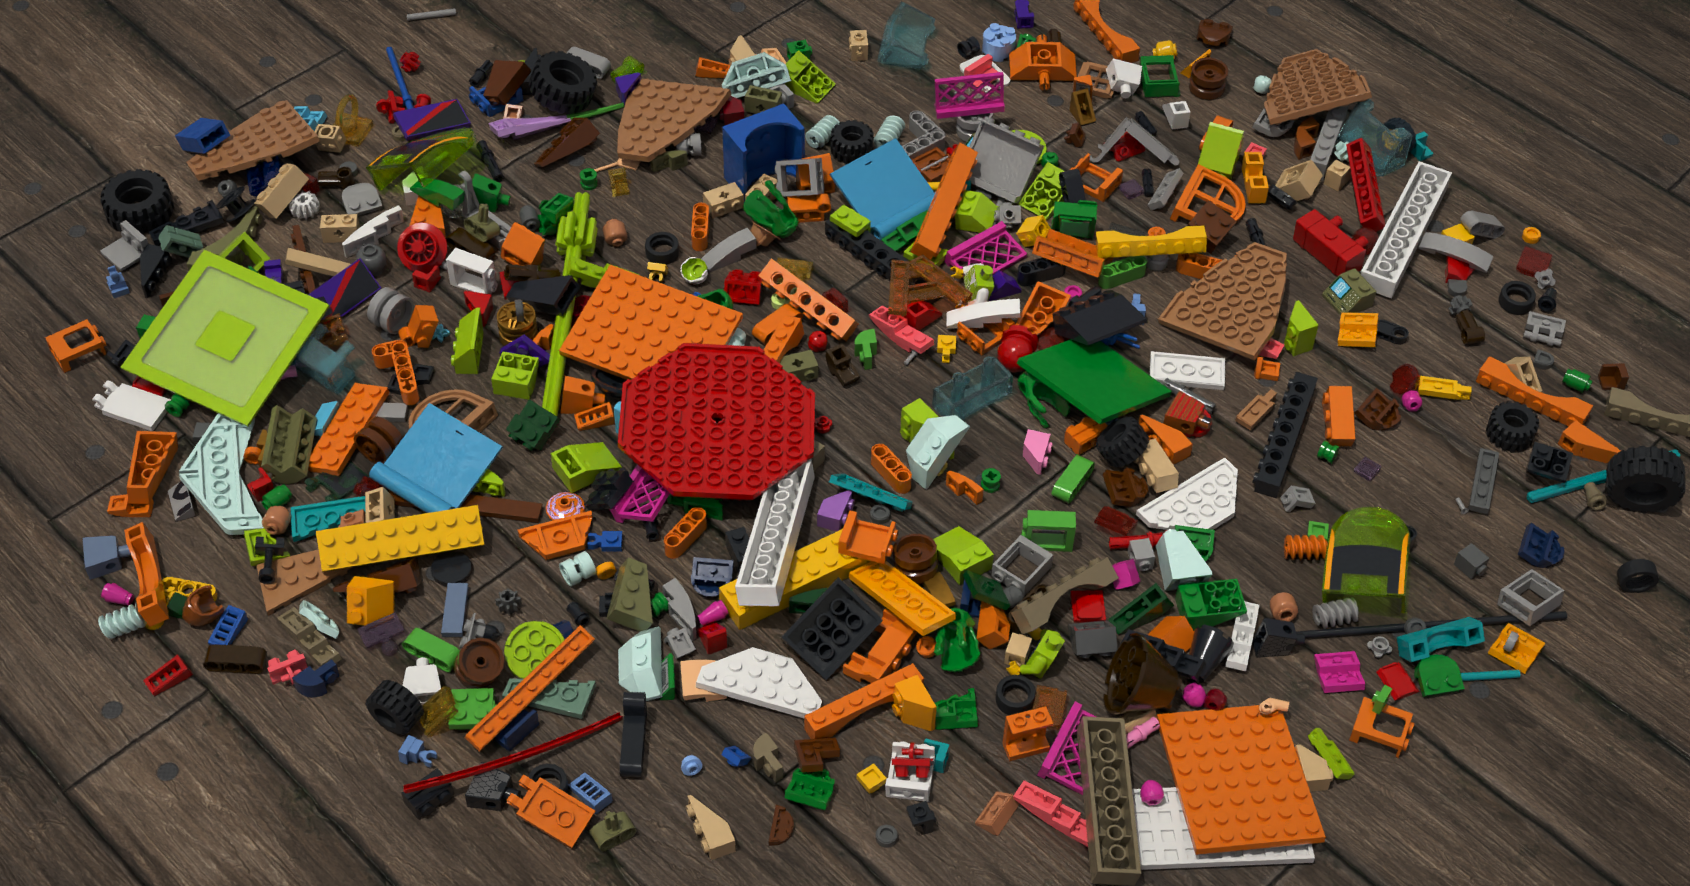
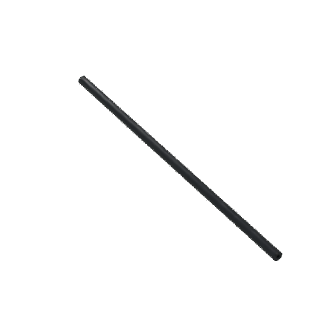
M1550 612L1538 621L1567 619V612ZM1514 615L1474 618L1481 621L1483 625L1523 622ZM1459 619L1426 621V629ZM1405 623L1296 631V633H1303L1305 639L1402 632L1405 631Z

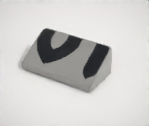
M180 481L168 490L176 522L195 516L189 490Z

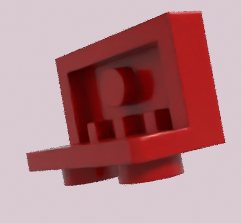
M1125 132L1109 151L1114 152L1116 161H1121L1142 153L1146 149L1131 134Z

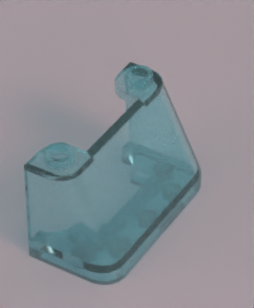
M901 1L885 25L877 61L885 65L919 69L922 66L925 67L929 60L927 58L928 54L924 52L926 39L935 30V18Z
M1370 99L1363 102L1358 101L1342 126L1337 142L1342 141L1345 143L1348 141L1350 143L1363 138L1371 148L1376 176H1385L1405 166L1413 135L1404 128L1389 130L1369 113L1374 108V103Z

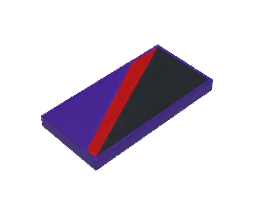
M458 99L394 112L393 115L406 141L468 128L471 124Z
M359 258L308 295L313 298L324 296L330 305L333 313L322 318L319 322L325 329L381 289V286L362 259Z

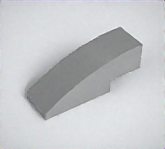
M745 228L717 244L701 260L706 263L710 273L741 260L742 254L756 249V238L748 228Z
M674 578L662 586L663 595L668 601L669 615L682 629H686L689 637L694 641L697 637L693 606L683 586Z

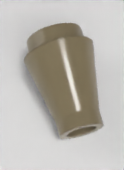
M1589 482L1585 484L1584 490L1587 505L1593 510L1603 509L1606 506V496L1596 487L1595 483Z

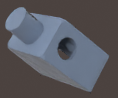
M116 536L83 538L84 563L89 579L120 570L122 568L121 558L131 556L128 546H119Z

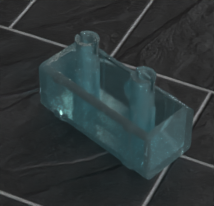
M319 323L291 365H295L296 368L324 385L328 390L339 394L356 375L348 360L345 359L355 347L346 340L336 352L319 342L328 333V329Z
M985 357L980 365L965 373L957 372L953 375V379L934 388L932 406L942 417L957 415L964 420L965 417L1011 394L1013 375L995 357Z

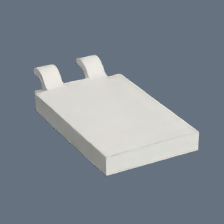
M108 380L104 383L103 388H107L105 394L109 395V397L106 399L102 395L96 394L92 401L96 402L94 407L101 409L103 415L149 431H153L166 415L167 411L164 405L167 401H171V399L123 383L118 387Z

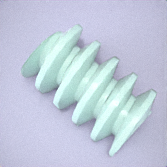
M826 115L806 132L805 138L807 143L812 148L823 147L831 140L832 128L836 124L839 125L840 122L835 117Z
M894 115L886 117L874 137L876 148L895 138L899 139L905 128V122L900 117Z
M137 602L135 606L132 604L128 605V609L123 607L120 611H113V615L109 612L105 617L102 615L98 619L101 631L109 639H114L116 636H121L124 633L127 634L131 630L135 631L138 628H143L147 624L138 612Z

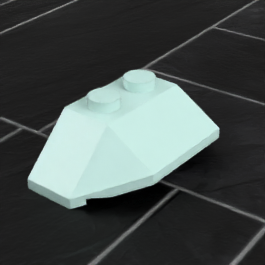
M763 52L732 62L722 87L730 89L731 96L739 98L745 96L750 85L767 89L789 82L791 79L785 63Z
M957 415L927 419L906 449L912 478L923 488L928 489L970 426Z
M658 626L640 631L618 649L619 685L628 692H645L646 701L662 697L661 628Z

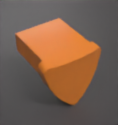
M1257 357L1254 370L1255 379L1278 381L1280 363L1265 361L1263 357Z

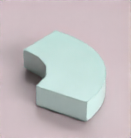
M306 600L301 602L299 613L311 620L317 630L336 639L339 634L336 623L332 619L328 621V616L315 605Z

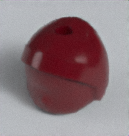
M1211 689L1204 699V707L1208 710L1219 711L1224 709L1227 704V696L1219 689Z

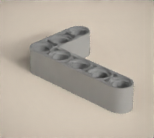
M918 110L912 111L909 115V130L917 139L902 146L912 160L935 147L943 151L945 148V132L923 112Z

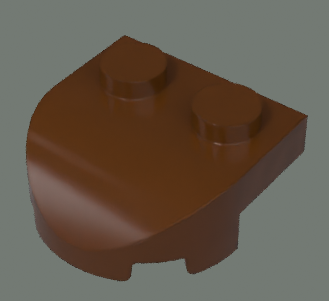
M1211 19L1201 20L1197 39H1203V43L1219 46L1220 43L1227 45L1229 44L1233 26L1226 22L1215 23Z
M1375 388L1354 412L1369 428L1378 431L1393 427L1401 418L1397 400L1393 398L1390 401L1378 388Z
M1126 467L1123 472L1105 470L1102 474L1113 505L1133 507L1139 504L1147 494V482L1143 477L1141 479L1134 474L1135 470Z

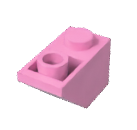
M1028 429L1022 456L1036 474L1041 475L1042 469L1046 468L1049 457L1046 455L1051 453L1053 443L1050 442L1051 434Z

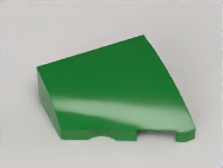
M974 688L968 689V694L961 697L955 694L947 700L935 702L937 707L936 730L978 727Z

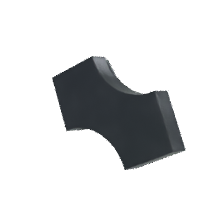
M414 365L413 371L417 386L430 384L435 372L434 366ZM393 374L387 386L388 390L392 394L401 395L397 375Z

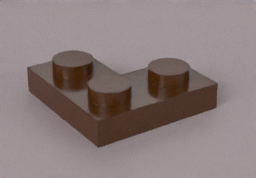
M836 738L794 740V750L801 772L813 773L823 771L822 758L840 757V748Z

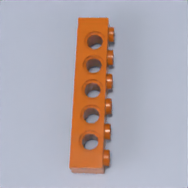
M772 258L758 275L763 280L761 283L768 289L771 287L776 289L775 294L782 299L787 297L791 300L789 302L791 306L795 309L799 307L803 309L804 312L802 314L810 320L812 318L818 320L817 325L824 330L830 329L832 331L831 335L837 340L842 338L847 341L858 327L859 323ZM783 277V282L777 285V280ZM796 287L797 292L790 295L791 290ZM807 298H811V302L808 305H804V301ZM821 308H825L824 314L818 315V311ZM839 318V323L832 326V321Z

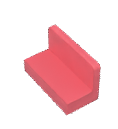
M987 54L964 68V76L998 72L992 67L993 57ZM977 80L973 83V85L978 87L983 82L981 80Z

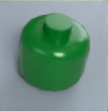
M1054 152L1044 153L1041 161L1042 167L1047 162L1058 167V155Z

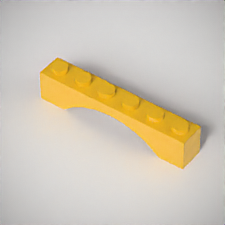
M1186 226L1178 231L1157 236H1135L1117 231H1096L1097 257L1100 258L1206 252L1207 236L1204 226Z

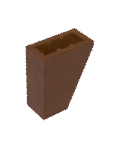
M495 60L483 96L491 105H506L529 76L531 69L524 61Z

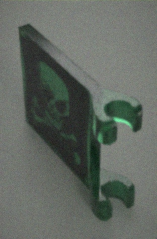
M348 461L340 476L322 472L316 477L306 479L305 484L307 485L306 490L308 492H313L320 484L332 493L325 497V501L328 502L347 497L368 483L371 478L351 461Z

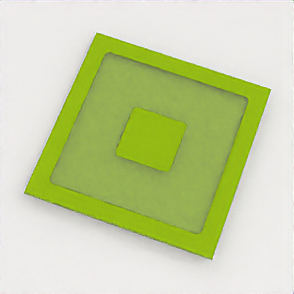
M204 250L124 361L121 369L249 427L330 305Z

